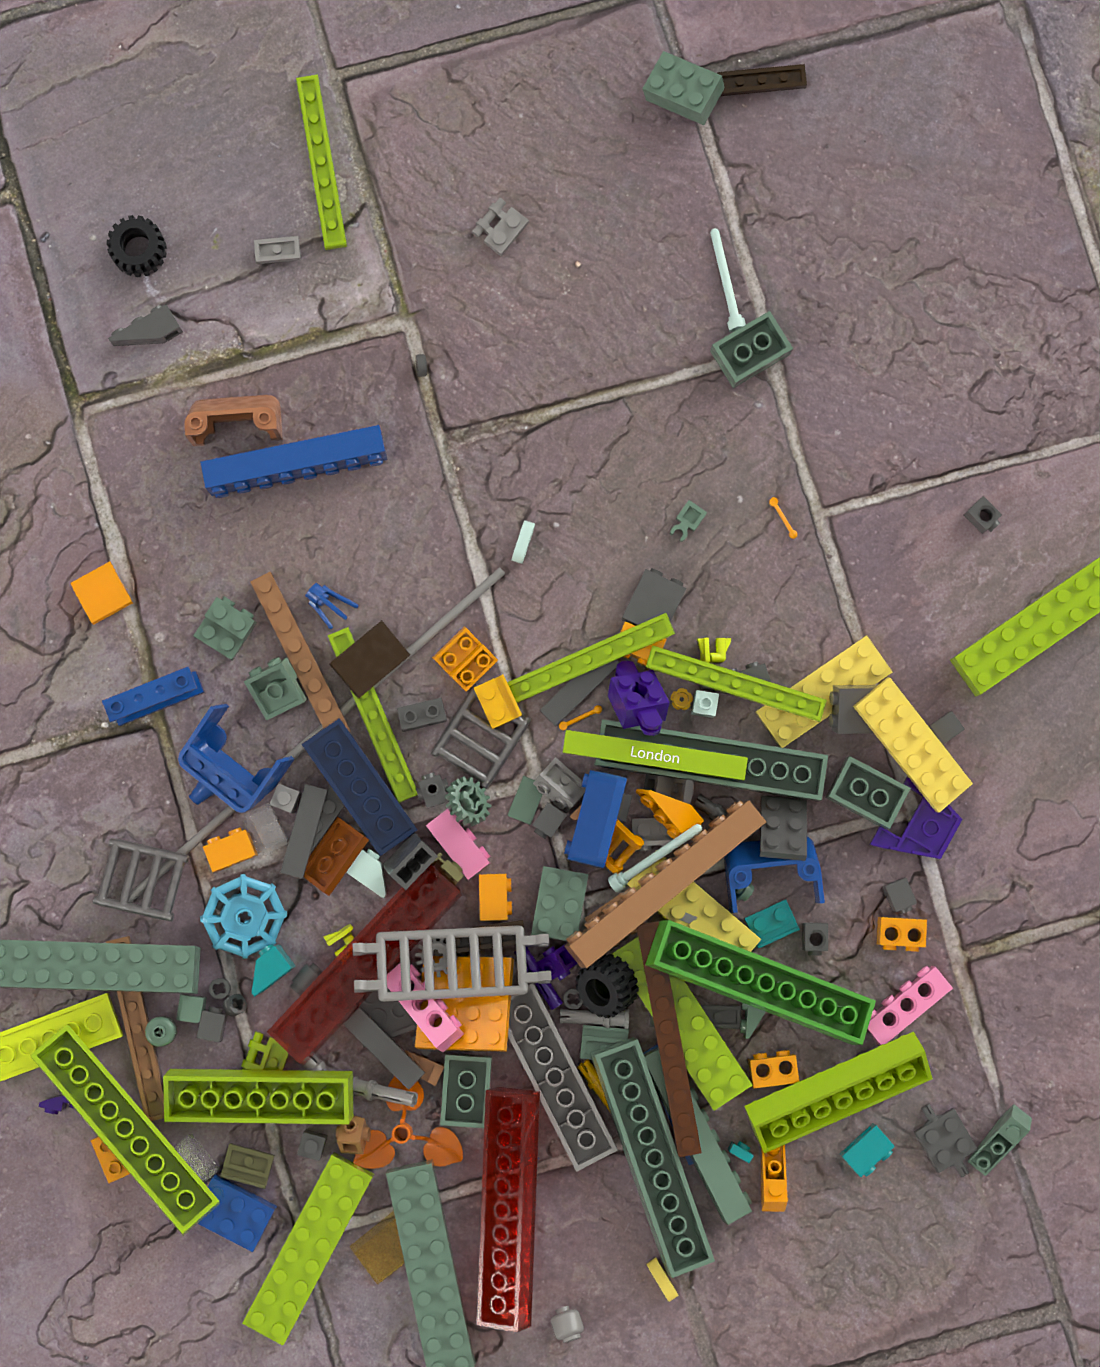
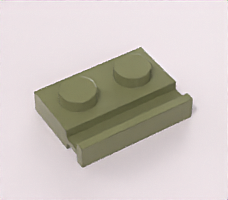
M439 853L430 866L433 867L435 865L439 869L437 873L454 888L464 875L461 873L463 870L454 861L452 863L448 859L444 861L441 858L442 854Z
M230 1143L220 1177L265 1189L275 1155Z

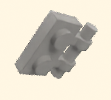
M499 198L495 204L492 203L489 206L487 214L476 222L477 226L472 231L476 237L485 232L488 236L484 243L500 256L506 252L529 223V220L513 207L507 213L502 211L501 209L506 204L502 198ZM496 216L500 221L493 229L489 224Z

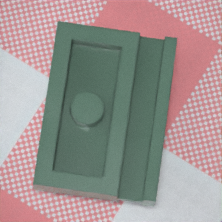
M583 1025L580 1059L592 1060L590 1053L627 1040L629 1029Z

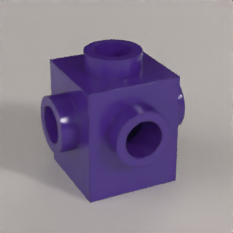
M566 944L558 949H555L554 946L542 953L544 958L537 962L542 971H551L552 980L557 977L559 980H562L571 974L569 969L578 964L564 947Z

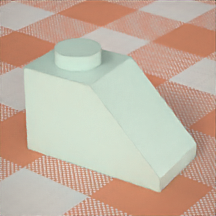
M370 849L367 852L362 850L346 873L384 899L387 896L383 866L378 861L380 856Z

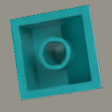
M271 944L259 952L261 957L256 960L252 986L254 997L263 993L296 967L281 945L273 946Z

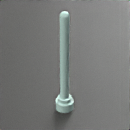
M714 228L710 234L730 313L727 324L729 332H734L745 326L746 323L745 318H742V315L738 313L718 229Z
M699 824L692 826L626 872L614 873L608 877V882L612 889L617 893L621 892L626 888L630 879L702 831V826Z

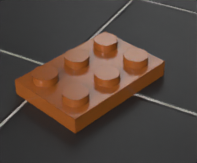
M337 817L310 855L304 878L323 893L330 896L369 839Z

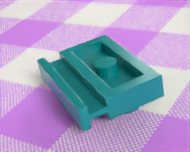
M786 899L744 918L748 928L761 939L756 945L758 949L800 930Z

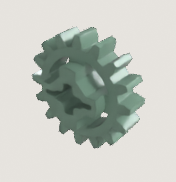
M465 776L450 783L451 786L446 789L448 794L445 795V799L449 800L446 807L452 809L450 815L455 814L457 822L463 820L464 826L470 824L472 827L485 821V817L490 815L487 809L491 808V805L487 803L490 796H485L484 794L486 788L481 789L479 781L473 783L472 777L466 780Z

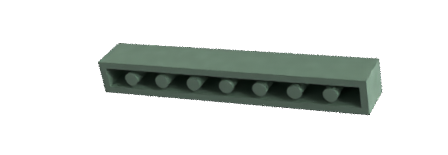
M656 1047L643 1055L654 1087L671 1118L659 1047ZM692 1087L690 1092L702 1153L690 1155L722 1221L729 1225L752 1212L749 1206L752 1202L746 1191H741L738 1185L741 1183V1180L735 1170L731 1171L728 1165L731 1162L725 1150L721 1151L718 1145L720 1139L714 1129L710 1130L707 1124L709 1117L703 1108H699L696 1102L699 1098Z

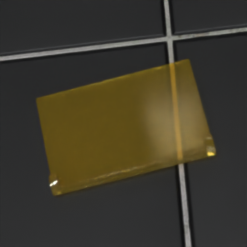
M394 1211L349 1246L378 1285L405 1264Z

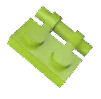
M255 1031L253 1039H250L248 1044L250 1048L247 1057L242 1061V1070H284L292 1043L270 1036L266 1045L261 1042L264 1034ZM258 1051L264 1052L261 1064L255 1063Z

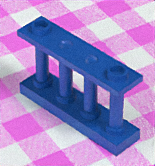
M188 666L102 700L109 721L117 720L118 725L122 726L205 692L197 672H191Z

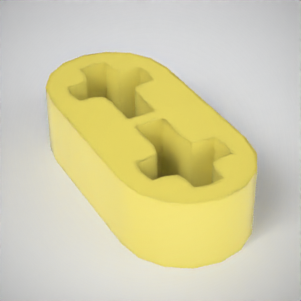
M654 1258L646 1263L667 1300L670 1302L678 1297L676 1289L658 1259Z

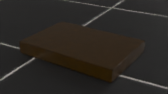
M381 620L329 663V665L359 699L406 660L410 653Z

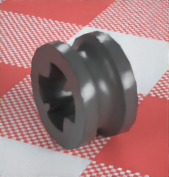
M224 978L213 980L209 986L211 996L216 999L227 997L231 991L229 981ZM221 983H224L225 987L223 988H226L225 993L221 992L219 994H216L215 990L217 989H214L215 984L219 985Z
M575 988L567 990L563 996L566 1007L569 1009L581 1007L583 1001L580 998H577L580 1000L577 1005L567 1002L569 1000L567 996L570 993L575 995L576 993L579 994V991Z
M240 994L229 996L223 1002L225 1013L233 1017L243 1013L247 1007L245 998ZM234 1002H236L238 1005L237 1007H235V1009L232 1006Z

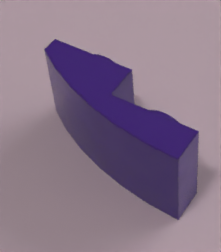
M59 1095L39 1102L38 1107L45 1108L44 1112L58 1114L59 1111L66 1109L69 1102L63 1095Z

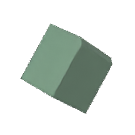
M180 994L176 1020L199 1023L202 1011L205 1010L207 997Z

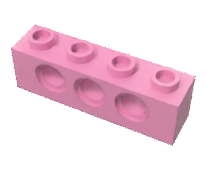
M400 964L387 974V987L391 992L402 991ZM411 964L410 980L411 984L414 983L413 991L425 990V981L422 983L418 978L420 972ZM441 999L399 1001L428 1039L441 1052L447 1050L464 1035L459 1028L462 1024L454 1015L451 1017L445 1011L448 1007ZM428 1000V1006L421 1010L422 1002ZM442 1017V1023L438 1027H434L435 1020Z
M925 966L917 973L918 977L913 982L910 980L900 986V992L896 996H888L882 1001L881 1004L883 1006L879 1010L875 1011L873 1009L867 1031L879 1046L888 1043L953 989L936 967L931 966L929 968ZM923 983L928 986V993L925 996H921L918 993V988ZM904 998H908L911 1002L910 1008L906 1011H903L900 1006ZM890 1012L893 1015V1022L890 1025H885L883 1023V1016Z

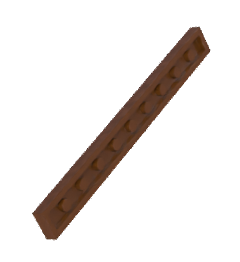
M659 921L639 925L637 933L678 1156L684 1157L701 1154L702 1151L669 974L645 965L659 925Z

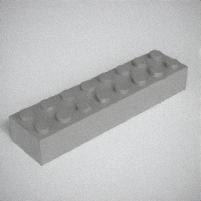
M528 984V992L526 994L511 995L508 1037L577 1172L618 1151L535 984Z

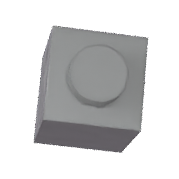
M278 783L269 805L294 814L302 793Z

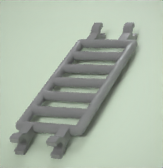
M522 926L379 932L376 934V943H353V956L377 954L378 980L368 981L354 980V993L378 991V998L382 1002L524 995L528 992L529 983L545 984L550 983L552 980L551 971L527 973L525 947H548L549 934L525 936ZM503 935L516 936L518 986H504ZM492 936L495 987H481L478 937ZM469 937L472 988L458 989L455 938ZM446 938L448 989L434 990L432 939ZM423 939L425 990L411 991L409 940ZM399 940L402 991L387 992L385 941Z

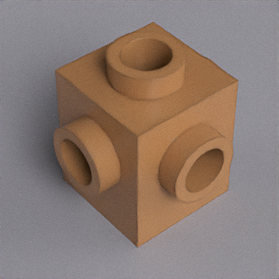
M354 1116L349 1124L337 1126V1143L341 1153L364 1154L366 1141L369 1142L371 1130L370 1127H367L365 1118Z

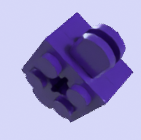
M619 662L616 667V677H611L608 698L622 728L640 726L645 735H657L661 731L662 722L666 721L670 702L654 670L638 672L634 662Z

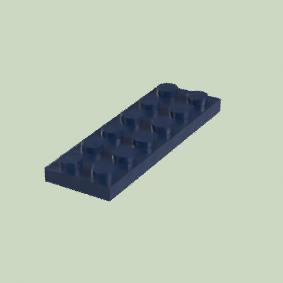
M340 718L302 743L304 749L380 856L417 831L413 822Z

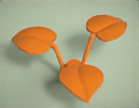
M394 1076L388 1087L417 1092V1103L414 1105L415 1107L386 1101L390 1110H402L400 1124L394 1127L392 1137L388 1140L382 1131L371 1130L369 1142L366 1141L364 1154H355L353 1163L369 1169L384 1167L395 1156V1149L390 1143L395 1141L396 1143L403 1144L409 1139L427 1141L423 1148V1153L426 1160L433 1159L434 1166L442 1167L461 1162L463 1160L462 1145L456 1134L450 1129L436 1127L432 1130L430 1138L413 1135L412 1127L405 1123L407 1110L413 1111L421 1106L424 1100V1090L418 1081L408 1090Z

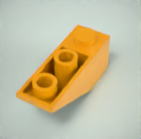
M636 790V793L641 797L640 801L642 804L651 809L654 813V818L665 826L667 834L673 839L696 824L701 825L704 822L690 804L652 790Z
M785 1145L767 1153H764L761 1148L762 1211L785 1212L788 1203Z

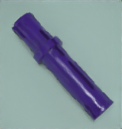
M525 947L527 973L541 972L542 970L537 964L538 961L535 960L528 947ZM551 982L545 984L534 983L551 1010L563 1003Z

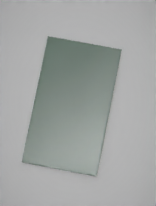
M523 776L507 816L530 825L543 794L533 784L535 780Z

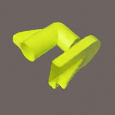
M709 638L697 639L700 649V660L707 663L724 662L731 638H716V653H710Z
M351 924L346 925L337 932L323 936L328 946L341 938L346 945L334 952L342 965L346 964L353 952V943H357L352 934L347 935L353 930Z

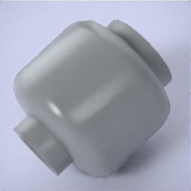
M569 1306L555 1310L557 1315L553 1316L550 1321L556 1339L563 1340V1343H568L581 1338L580 1334L584 1331V1326L579 1311L576 1309L570 1310Z

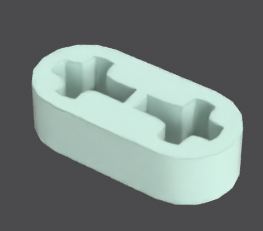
M524 520L511 561L523 564L535 523Z

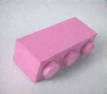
M446 809L428 823L426 827L451 859L462 868V873L469 880L490 864L487 859L491 856L483 846L480 848L476 846L473 842L477 839L469 828L464 830L459 824L463 820L457 822V816L455 814L450 815V811Z

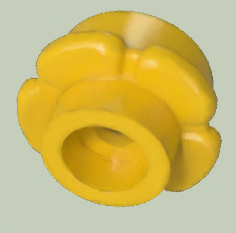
M679 688L671 694L672 706L677 710H687L693 701L692 694L687 689Z

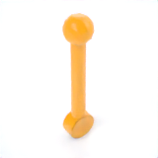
M772 497L769 501L770 506L776 509L789 531V537L795 539L798 536L797 532L792 529L778 506V499Z
M596 705L593 710L570 721L560 722L559 728L564 731L568 726L595 713L600 714L603 709L600 705Z

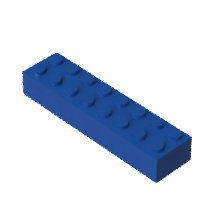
M380 425L210 459L200 463L205 488L211 496L223 498L229 496L230 492L237 491L241 494L250 492L251 488L260 487V489L271 488L273 483L291 484L298 478L304 477V480L317 478V474L326 473V475L338 474L339 470L348 468V471L361 469V465L366 464L378 466L388 459Z

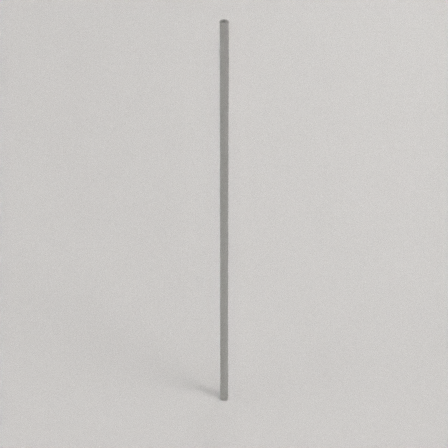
M499 567L406 649L410 656L374 686V689L503 577L505 572ZM353 697L340 707L343 716L356 706ZM322 724L283 758L292 756L296 759L303 753L305 749L302 743L322 730ZM227 806L176 852L187 855L236 811ZM166 860L161 865L158 879L169 871L176 861ZM148 877L131 891L129 903H132L145 892Z

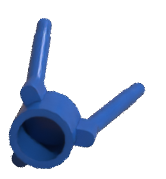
M315 583L305 596L310 600L308 604L315 609L329 629H332L333 626L319 606L325 604L341 618L347 619V616L328 600L329 595L354 608H358V604L330 590L325 585L320 586L318 583Z

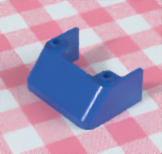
M227 704L211 706L179 753V764L235 811L240 813L247 812L277 786L295 758L290 756L278 759L272 768H263L254 777L221 750L226 743L227 736L225 731L217 724L229 706Z
M590 770L589 774H584L581 787H585V793L572 841L567 840L564 854H568L567 860L601 869L605 867L627 778Z
M807 837L806 861L760 857V840L741 842L723 857L730 913H738L735 889H743L750 885L752 881L751 869L797 864L799 877L805 881H813L815 903H825L821 867L814 843L809 837Z

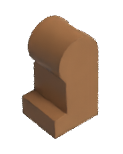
M405 1050L426 1072L421 1079L436 1086L444 1069V1064L410 1050Z

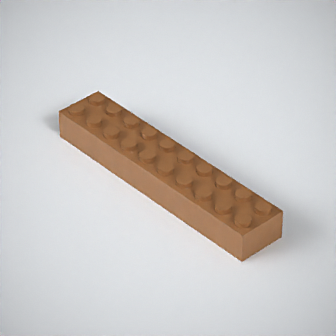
M740 800L733 803L726 809L727 814L725 816H717L708 824L710 826L708 830L704 829L691 838L692 843L681 845L673 852L675 856L672 859L668 858L661 861L655 867L657 869L655 873H647L637 881L640 884L636 888L630 887L620 895L622 899L618 903L616 901L614 903L611 902L603 908L604 914L602 916L592 917L584 924L586 928L582 932L579 930L571 934L566 939L568 943L564 947L581 968H588L766 823L765 819L750 800L745 802Z

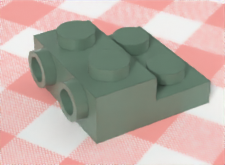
M225 596L222 600L216 597L204 615L205 619L193 636L233 661L257 622L252 619L254 615L244 608L241 612L233 607L235 603Z
M279 657L272 659L267 663L268 667L264 669L260 666L248 672L250 676L244 681L266 720L305 702L307 699L296 681L298 676L287 657L282 660Z

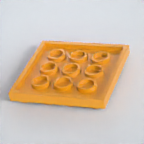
M433 956L435 963H439V959L443 958V956ZM457 957L458 989L472 988L470 957ZM480 957L481 987H495L494 957ZM503 957L504 986H512L514 959L510 957ZM443 970L440 971L441 977H437V972H434V990L448 989V974L446 975ZM422 972L421 977L422 983L425 981L424 972ZM511 995L441 999L448 1007L445 1011L450 1017L454 1015L460 1021L462 1026L459 1028L464 1033L447 1050L507 1052ZM428 1000L422 1002L421 1010L428 1006ZM442 1017L435 1020L434 1027H438L442 1023ZM417 1025L415 1048L437 1049Z

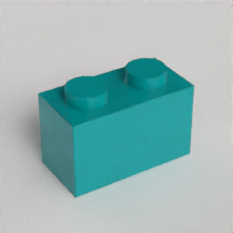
M872 1123L839 1154L855 1173L862 1177L863 1175H870L876 1169L874 1165L877 1162L889 1158L895 1146L878 1126Z

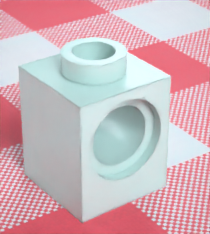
M696 690L691 715L714 718L716 716L719 694Z

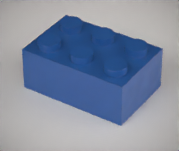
M216 1174L211 1179L208 1188L220 1201V1204L198 1224L253 1252L267 1228L277 1205Z

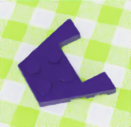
M907 776L903 784L910 787L911 791L922 796L920 803L901 837L879 826L869 845L941 859L963 819L950 805L946 806L941 812H936Z

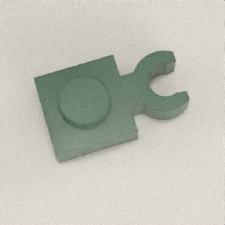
M688 500L676 517L680 524L675 525L671 529L670 535L680 530L683 533L680 542H683L687 537L688 528L694 532L707 512Z

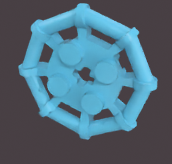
M240 874V877L221 886L213 887L205 911L200 916V922L204 924L213 943L212 947L215 950L221 949L246 959L249 955L264 949L268 945L273 944L274 946L277 943L276 938L284 918L287 917V911L284 910L276 893V886L273 883L267 884L247 877L245 874ZM240 887L241 893L234 894L229 899L224 895ZM247 887L262 891L259 897L248 894ZM269 898L274 911L267 912L263 903L266 899ZM220 900L224 903L220 915H213ZM247 912L250 919L240 922L238 915ZM269 919H274L268 934L264 931ZM221 922L225 930L221 936H219L214 923ZM261 935L262 940L248 946L247 941L251 940L252 937ZM230 937L242 941L241 946L229 943L227 940Z

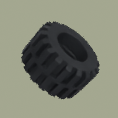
M131 215L128 216L129 220L126 221L123 217L120 219L121 223L119 225L115 223L112 226L114 231L109 230L108 233L110 239L107 240L106 244L109 248L107 250L111 259L119 270L125 271L129 276L134 274L135 277H141V274L144 273L146 277L150 275L149 271L151 270L155 273L158 270L156 266L158 264L162 266L164 263L162 258H166L167 255L165 251L167 245L161 231L156 224H153L152 220L148 218L145 220L143 216L138 215L137 219H135ZM144 237L149 240L148 248L141 255L130 256L125 253L126 245L131 239Z
M604 954L588 968H582L576 977V982L578 983L576 990L579 991L578 996L582 999V1004L585 1007L587 1006L592 1014L595 1012L598 1017H615L634 1003L638 996L637 992H639V987L636 985L638 980L633 975V969L628 967L629 964L626 961L623 962L622 958L614 957L613 954Z

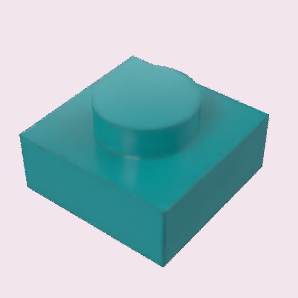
M731 1141L727 1149L730 1153L748 1163L751 1162L754 1156L750 1152L751 1147L741 1141H738L737 1144Z

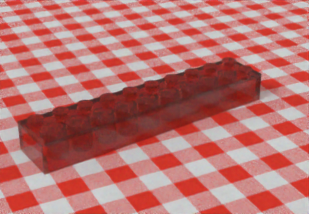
M430 864L406 890L402 887L273 1024L267 1033L299 1064L304 1066L373 992L354 993V980H378L377 954L353 956V943H376V934L379 932L431 930L462 896L461 892ZM421 939L409 940V952ZM399 940L385 941L387 974L400 963Z
M506 1087L486 1090L477 1306L478 1326L512 1332H520L531 1327L540 1091Z

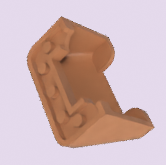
M272 395L197 400L192 404L186 416L184 424L185 436L193 446H205L204 440L209 434H215L214 423L253 420L259 430H264L270 435L271 441L283 440L280 403Z

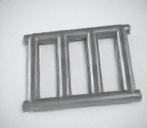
M473 687L439 738L431 754L446 759L480 781V785L483 788L488 789L527 729L531 718L524 716L512 720L518 726L511 736L498 728L492 729L489 722L469 710L475 699H478ZM463 718H466L505 743L506 745L500 754H495L459 731L457 727ZM450 738H455L491 761L493 765L488 773L484 774L445 749L444 747Z
M110 838L109 846H111L109 857L99 894L94 897L93 904L172 922L174 919L172 909L184 864L188 863L190 856ZM120 849L132 851L120 900L107 898ZM141 854L154 856L142 904L129 903ZM167 859L176 862L162 911L150 908L162 861Z

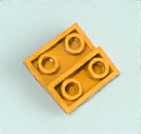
M110 561L70 583L93 625L133 604Z
M465 626L432 657L465 692L498 661Z

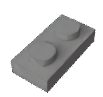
M298 236L254 240L256 264L301 260Z

